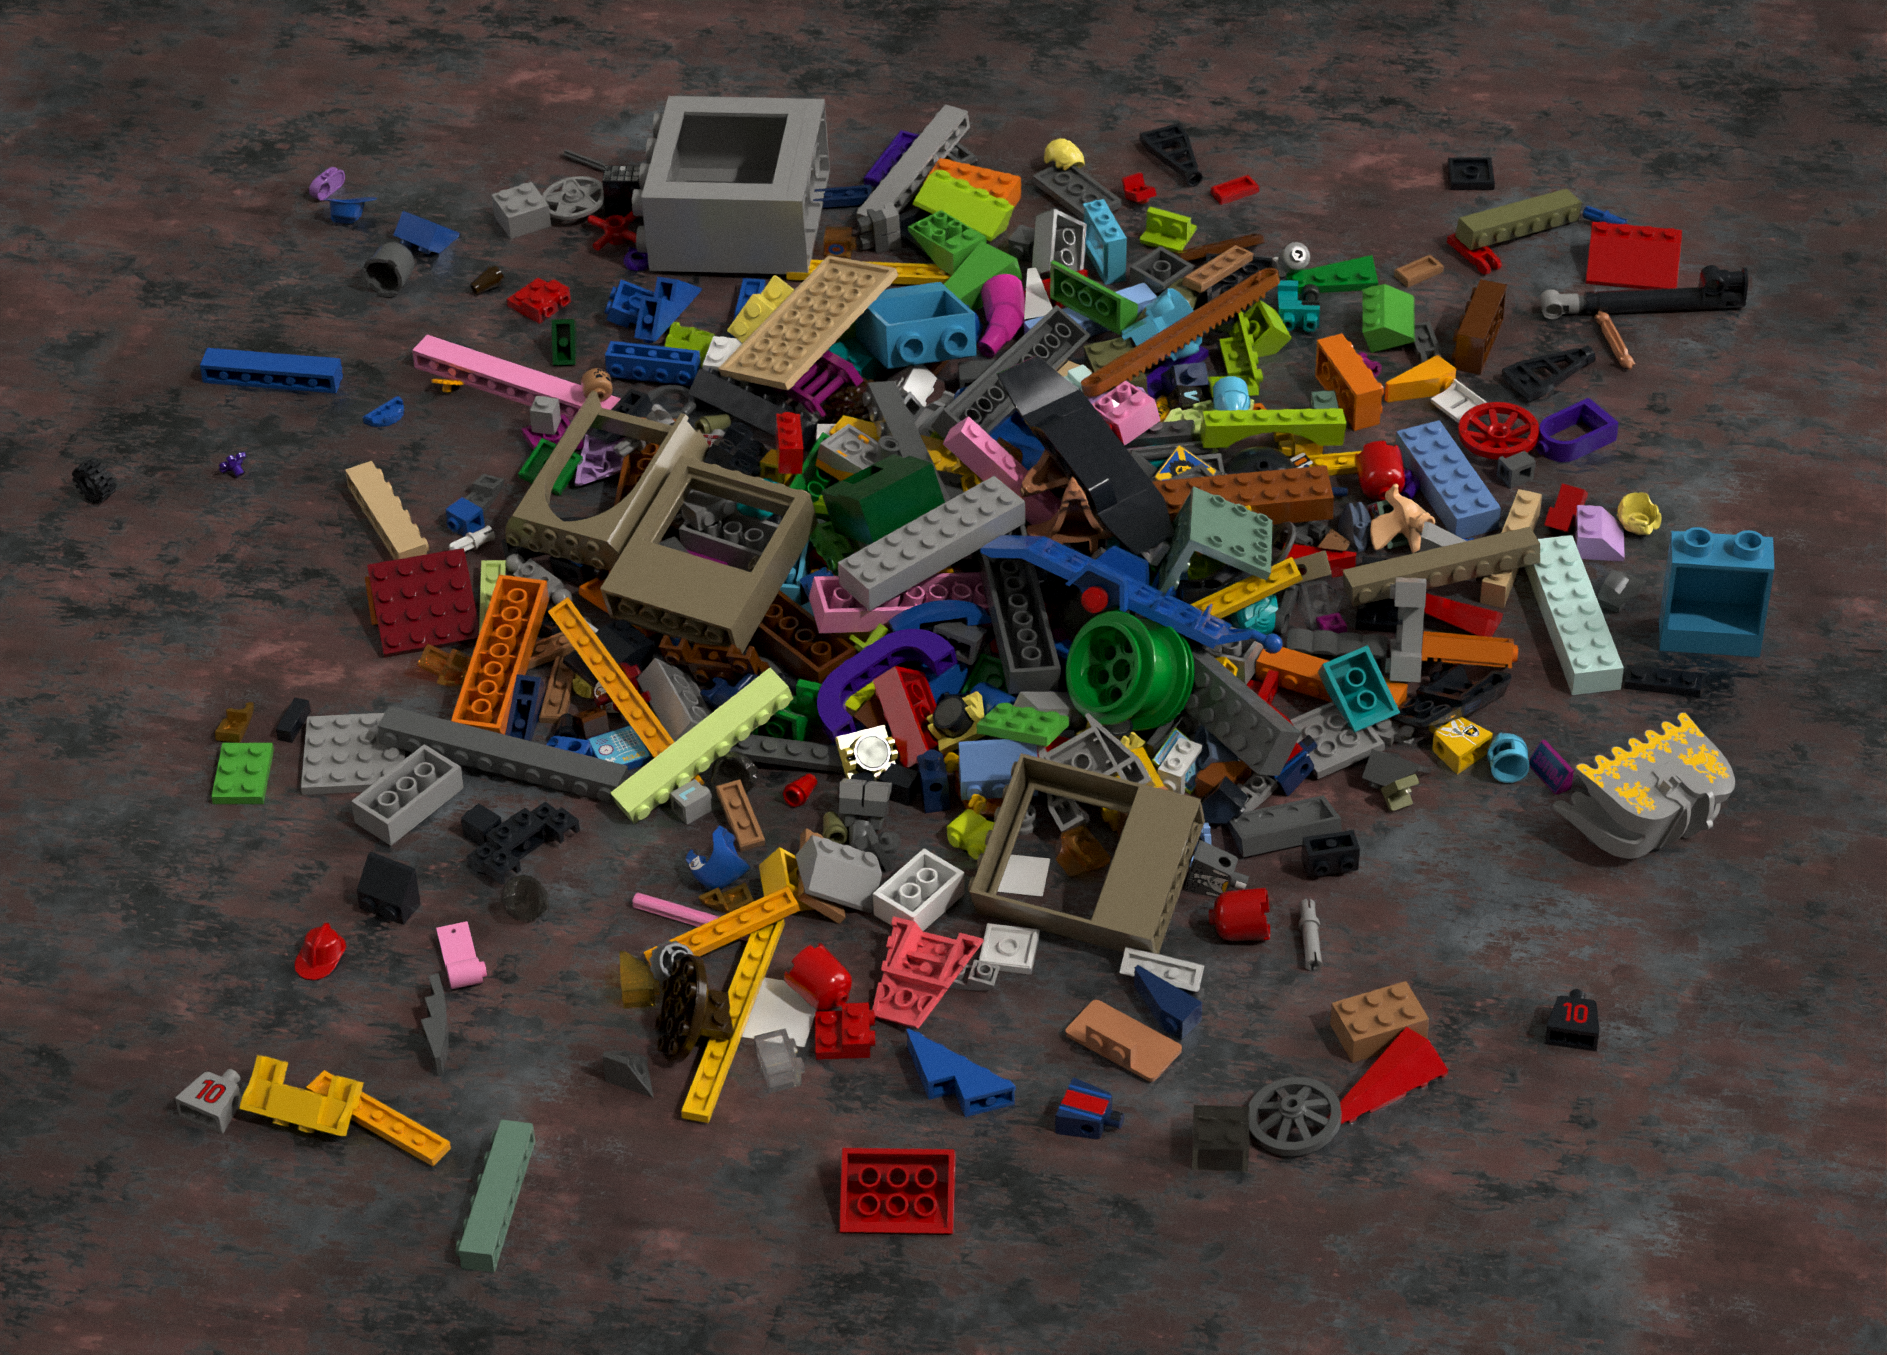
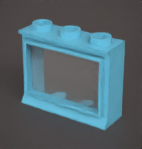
M1104 199L1083 203L1085 208L1084 223L1087 224L1085 251L1104 285L1126 281V236Z

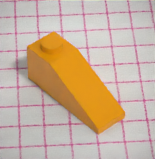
M1436 355L1387 381L1385 384L1384 400L1388 403L1436 396L1451 386L1453 380L1456 379V368L1439 355Z

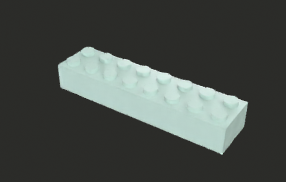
M1573 536L1538 539L1540 542V563L1524 566L1571 694L1579 695L1621 690L1624 667Z

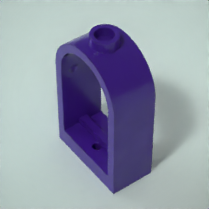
M1588 397L1543 419L1539 428L1536 449L1541 455L1553 461H1574L1616 441L1619 422ZM1582 421L1593 430L1571 441H1559L1550 437Z

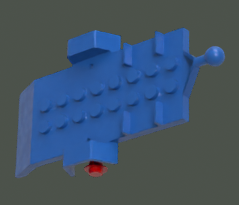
M1000 535L981 548V553L991 558H1022L1068 580L1065 583L1066 585L1074 584L1079 587L1082 593V605L1091 613L1100 612L1104 608L1120 606V610L1123 612L1130 609L1163 626H1170L1176 632L1212 649L1217 645L1252 639L1262 644L1266 652L1275 654L1281 650L1283 645L1282 639L1277 634L1265 635L1254 629H1231L1232 624L1210 614L1213 604H1210L1205 611H1202L1173 597L1174 586L1170 587L1167 593L1149 586L1148 561L1117 546L1110 547L1096 560L1045 536Z

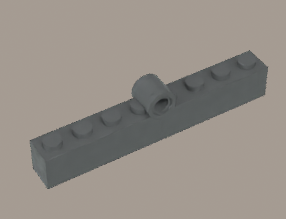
M895 382L867 383L866 392L862 396L863 405L867 407L870 420L874 422L877 435L881 437L877 446L875 463L892 454L903 458L912 456L931 462L945 503L951 500Z

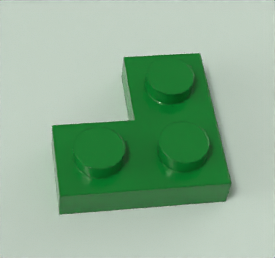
M799 679L796 685L797 696L792 695L793 699L784 710L811 718V725L822 727L817 708V697L822 684Z

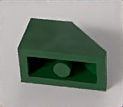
M575 319L551 320L553 366L576 365L577 328Z

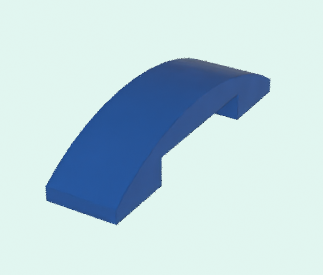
M939 600L919 604L902 611L889 620V627L893 632L905 629H920L921 623L962 618L967 626L991 623V617L984 607L971 602Z

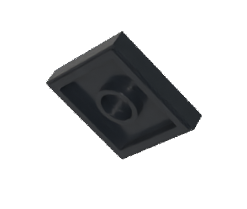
M1491 157L1448 158L1450 190H1494L1495 181Z

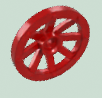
M1489 402L1477 405L1464 413L1459 421L1458 435L1463 446L1470 452L1484 458L1498 460V457L1501 456L1508 458L1525 451L1528 453L1532 450L1539 438V424L1532 413L1518 405L1506 402ZM1489 414L1491 425L1486 426L1478 418ZM1497 414L1510 415L1504 424L1498 423ZM1517 419L1525 423V425L1510 431ZM1471 423L1482 433L1469 431L1467 428ZM1530 431L1528 438H1515ZM1475 440L1484 441V442L1480 444V443H1478V442L1475 441Z

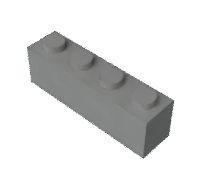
M1020 692L1013 705L1021 708L1032 707L1037 711L1043 712L1054 711L1059 713V715L1069 716V726L1065 730H1083L1086 728L1088 721L1077 711L1068 692Z

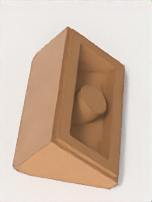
M1330 529L1318 548L1346 551L1350 541L1334 529Z

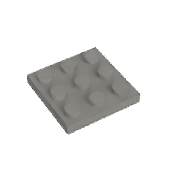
M1333 701L1290 720L1294 727L1301 732L1297 743L1307 735H1310L1318 745L1317 748L1308 754L1314 764L1312 772L1317 779L1368 758L1372 749L1385 750L1384 742L1371 726L1354 733Z

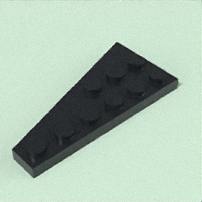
M1206 253L1205 264L1220 254ZM1253 257L1252 261L1206 289L1207 303L1258 271L1271 268L1273 258ZM1234 313L1233 318L1228 317V321H1222L1220 326L1215 325V329L1209 330L1217 333L1231 332L1237 322V314Z

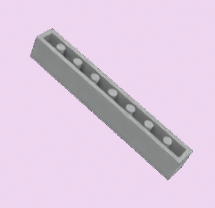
M945 104L936 113L930 124L924 128L920 136L914 140L907 152H904L897 164L891 168L888 175L881 180L879 186L869 195L865 203L858 208L856 218L867 216V209H873L874 211L884 209V204L890 202L893 203L898 214H900L923 186L924 180L939 158L945 159L970 128L968 111Z

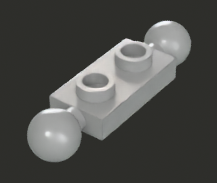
M511 554L507 557L506 568L513 573V576L546 580L549 600L553 599L555 605L567 597L572 600L570 591L564 588L562 581L532 559L525 562L519 554Z

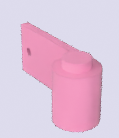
M468 921L436 928L451 990L483 983V977H487L484 961L479 962L478 957H476Z

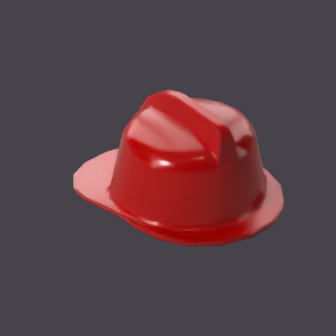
M326 922L321 927L311 929L304 938L303 947L294 964L297 974L306 980H318L331 974L346 949L345 940Z

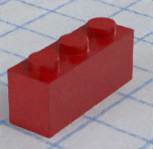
M792 412L776 414L775 442L778 474H802L803 440L800 414Z

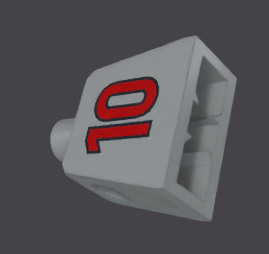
M228 1069L222 1077L211 1072H204L175 1098L179 1116L223 1134L241 1104L240 1090L237 1085L241 1079L239 1074L232 1069Z

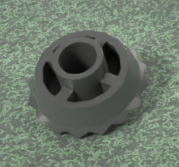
M666 940L664 943L658 944L657 948L652 950V956L649 959L651 963L650 970L654 973V979L658 980L662 986L664 978L671 975L673 961L675 959L679 960L686 954H693V952L687 946L677 941L671 942Z

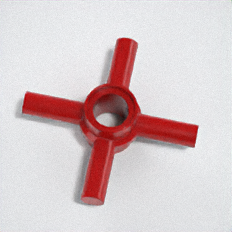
M631 211L625 217L613 215L605 221L590 215L587 220L588 223L605 231V234L593 244V248L599 251L608 242L613 245H619L626 242L627 239L636 243L637 234L629 231L628 225L639 216H634L633 211Z

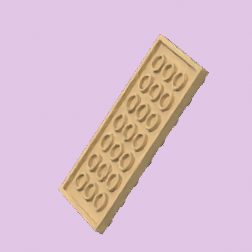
M828 255L718 368L721 376H729L738 380L789 390L850 325L864 313L871 303L891 285L898 276L896 268Z

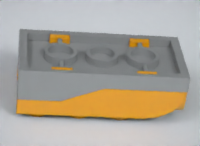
M848 424L820 443L816 466L842 481L875 464L878 441Z

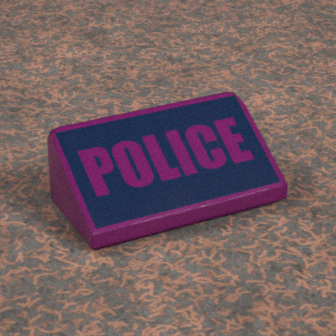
M1545 739L1541 740L1529 759V767L1554 794L1558 795L1572 788L1574 770Z

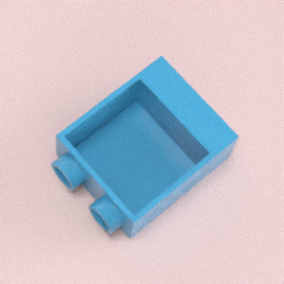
M941 282L886 289L855 320L856 338L864 344L886 369L967 358L976 355L975 313Z
M1693 527L1685 532L1671 531L1659 614V651L1760 657L1774 575L1773 537H1763L1760 533L1751 530L1741 531L1736 535L1714 534L1701 527Z

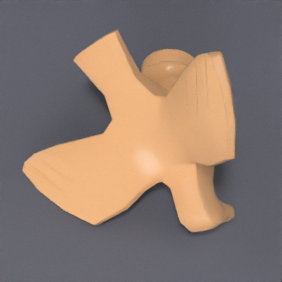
M1394 484L1385 493L1386 500L1393 506L1394 510L1380 515L1371 521V542L1374 550H1380L1397 534L1403 533L1408 539L1412 553L1420 550V533L1423 531L1424 523L1430 522L1435 525V519L1417 503L1401 496L1398 493V484Z

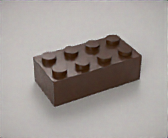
M1480 279L1477 288L1473 287L1471 301H1467L1465 315H1461L1459 329H1455L1453 342H1456V346L1453 348L1451 359L1455 360L1454 367L1456 370L1478 375L1482 374L1504 320L1507 284Z

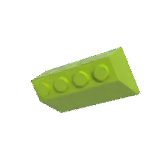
M936 170L928 176L913 202V205L932 214L940 210L946 212L986 236V240L990 242L1007 229L1015 207L1008 204L1009 202L1003 198H996L984 189H977L971 186L966 180L950 176V173L944 170Z

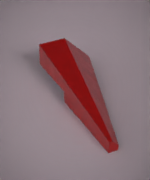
M1426 593L1424 613L1478 636L1492 637L1502 621L1503 613Z
M1406 1026L1340 1101L1341 1124L1347 1121L1352 1123L1356 1121L1357 1116L1367 1111L1372 1113L1405 1097L1408 1091L1418 1086L1421 1088L1427 1086L1429 1081L1436 1077H1445L1448 1074V1068L1431 1042Z

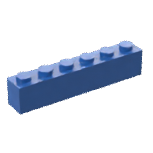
M207 348L200 363L203 383L336 394L343 378L340 358Z

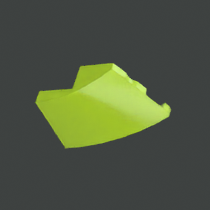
M674 321L671 324L664 347L700 351L701 368H703L705 357L715 334L694 327H682L679 322Z

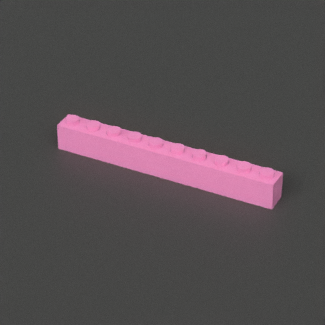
M426 335L412 350L414 366L417 369L447 379L460 380L465 385L528 406H532L536 396L558 398L560 415L565 414L570 420H573L586 400L581 385L430 335ZM611 395L607 400L600 402L601 407L611 410L621 398Z

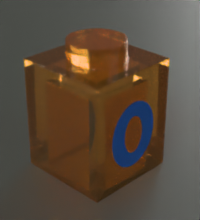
M826 227L824 258L829 255L851 259L852 250H856L857 237L853 236L852 227Z

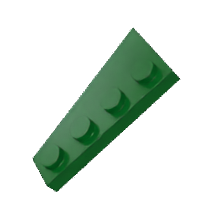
M1372 255L1305 269L1294 274H1286V280L1298 281V294H1301V289L1307 284L1316 285L1319 288V293L1363 291V289L1371 286H1378V278Z

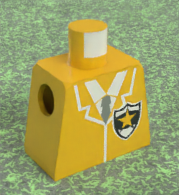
M1463 717L1451 720L1447 724L1441 723L1429 727V731L1434 734L1432 748L1434 753L1457 775L1487 755L1492 743L1493 733Z

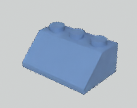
M1009 739L959 742L961 800H970L973 794H979L985 799L1002 798L1005 785L1010 784L1012 779L1011 768L1015 761L1018 762L1021 753L1037 757V745ZM1034 790L1033 796H1038L1037 790Z

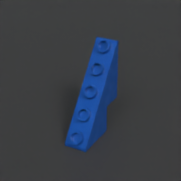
M657 277L654 297L644 295L641 297L634 338L643 339L644 343L657 341L697 297L702 288L677 279Z
M906 1029L907 1048L929 1100L955 1093L965 1117L1015 1105L1016 1087L1010 1080L997 1076L989 1069L980 1067L969 1061L965 1056L948 1050L944 1045L933 1042L919 1032Z

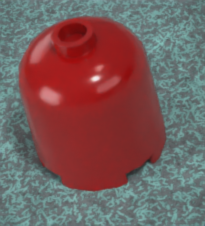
M1374 441L1363 446L1364 450L1359 454L1356 453L1354 458L1360 487L1365 496L1374 501L1386 500L1385 493L1394 484H1398V493L1400 494L1405 487V473L1399 447L1397 445H1387L1386 441Z
M1255 888L1221 893L1214 902V909H1209L1210 925H1215L1217 934L1224 940H1270L1271 927L1270 924H1267V917L1265 913H1270L1268 891L1266 888Z
M821 943L816 948L809 945L793 958L791 962L794 964V967L791 969L790 974L787 971L785 972L784 981L809 1005L818 1011H829L836 1007H841L842 1003L847 1002L852 988V977Z

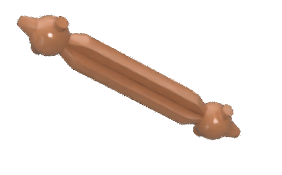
M1598 311L1595 319L1601 325L1602 332L1620 365L1631 370L1635 362L1628 354V349L1613 322H1611L1612 320L1607 313Z

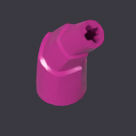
M1011 274L996 275L987 280L981 289L986 320L989 323L985 335L979 341L977 347L984 356L989 358L994 357L1006 343H1009L1026 321L1024 319L1025 294L1021 280Z

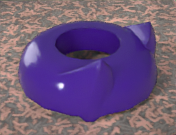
M629 247L628 253H626L623 259L626 268L634 271H642L649 268L648 253H638L637 249ZM635 256L643 257L641 260H634L632 258Z

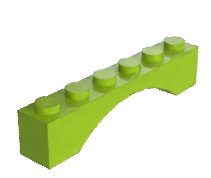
M1342 408L1203 411L1200 436L1203 448H1227L1233 443L1249 436L1272 432L1300 435L1312 440L1319 446L1343 445L1346 420Z

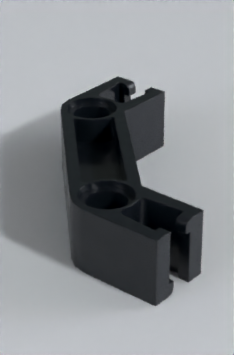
M1225 564L1204 579L1180 580L1178 599L1187 604L1195 603L1252 576V574Z

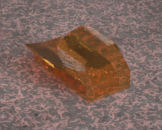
M1084 824L1061 833L1062 847L1056 860L1069 877L1110 864V856Z

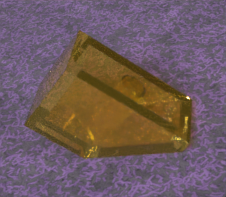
M619 951L623 1009L656 1006L655 995H660L659 981L654 979L650 966L626 951Z

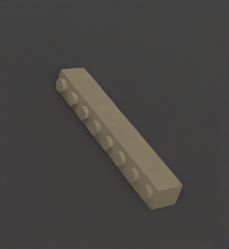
M1526 527L1344 569V590L1352 606L1390 598V584L1395 583L1396 577L1426 579V589L1529 566L1540 563V542L1531 527Z

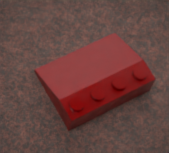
M1592 222L1586 284L1634 289L1677 288L1682 230Z
M842 1148L840 1233L953 1234L955 1149Z

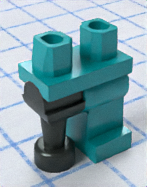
M1280 280V283L1277 285V312L1288 331H1292L1294 327H1303L1306 332H1314L1316 328H1319L1320 302L1317 301L1319 298V288L1314 284L1303 286L1301 289L1303 300H1298V281Z

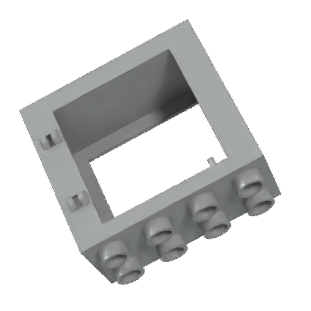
M668 96L664 113L654 114V138L647 139V163H641L640 189H634L632 196L633 215L643 216L644 226H638L637 251L638 253H648L649 271L761 274L808 273L823 207V201H813V199L824 198L825 191L814 192V189L827 188L830 174L825 99Z

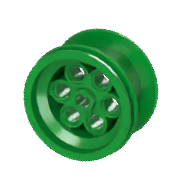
M1108 611L1089 620L1077 633L1068 652L1065 676L1069 697L1077 711L1084 718H1086L1085 714L1089 713L1101 725H1115L1130 719L1133 723V730L1145 731L1165 726L1183 710L1192 691L1195 668L1188 642L1182 634L1176 632L1172 627L1163 626L1147 617L1137 619L1125 612Z

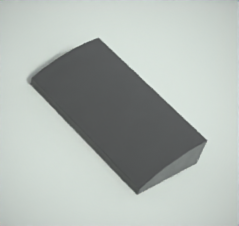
M1324 795L1243 812L1239 818L1235 819L1232 817L1227 822L1234 842L1243 857L1302 845L1303 837L1342 832L1341 818Z

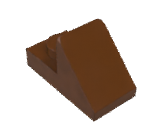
M593 707L573 715L576 725L581 727L585 740L610 732L607 713L604 709Z

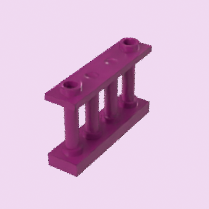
M826 350L822 357L804 373L792 388L784 390L772 387V389L776 393H783L802 404L811 414L816 413L824 417L826 414L820 404L843 383L847 384L849 382L857 387L864 380L852 363ZM821 369H822V370H825V371H824L822 374H820L813 382H811L804 390H801V389H800V388H801L803 385H805L812 377H814ZM832 376L836 377V378H835L833 381H831L824 389H822L815 397L811 396V395H812L815 391H817L824 383H826Z

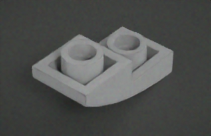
M1256 772L1252 774L1244 785L1240 783L1236 785L1248 795L1244 804L1246 807L1244 812L1254 810L1278 788L1277 781L1267 775H1258Z
M974 959L973 965L966 964L949 988L975 991L994 989L1000 966Z

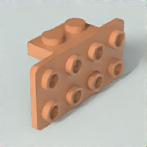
M1093 1000L1066 1028L1067 1037L1149 1082H1154L1182 1052L1181 1044L1100 1000Z

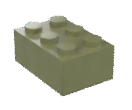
M1122 337L1083 346L1085 366L1094 373L1133 349L1129 338L1124 340ZM1139 372L1138 377L1132 376L1131 381L1126 380L1135 387H1142L1148 394L1145 373Z

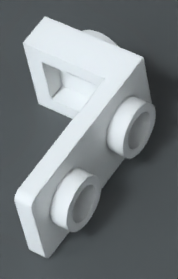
M1184 738L1177 740L1158 768V775L1168 791L1179 794L1185 793V774L1202 751L1201 744Z

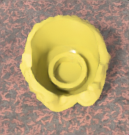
M1059 138L1050 142L1045 148L1044 161L1046 164L1054 161L1057 168L1063 167L1065 171L1072 165L1078 168L1085 165L1083 154L1071 141Z
M1642 492L1627 494L1618 505L1617 517L1625 530L1636 535H1650L1653 530H1657L1660 527L1661 513L1658 506L1651 502L1648 494Z

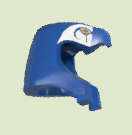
M719 825L712 834L714 846L708 862H706L705 856L695 855L692 849L686 855V861L691 873L709 890L718 887L721 890L738 880L751 869L748 863L740 858L733 845V841L736 839L735 836Z

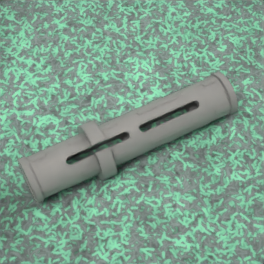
M1304 899L1298 903L1300 911L1298 925L1303 936L1305 967L1311 971V963H1313V971H1316L1323 966L1318 936L1320 922L1316 917L1315 902L1310 899V907H1308V899Z

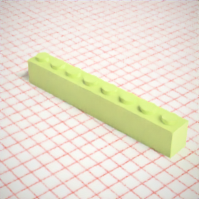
M771 668L767 669L614 789L611 795L616 805L633 824L646 818L650 811L670 798L671 792L690 782L700 772L706 771L711 763L719 757L726 755L730 748L739 741L745 740L759 725L765 724L773 714L787 707L793 699L789 687Z

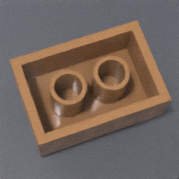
M1407 981L1333 1002L1331 1004L1330 1025L1350 1060L1354 1063L1383 1054L1406 1026L1427 1038L1429 1018Z

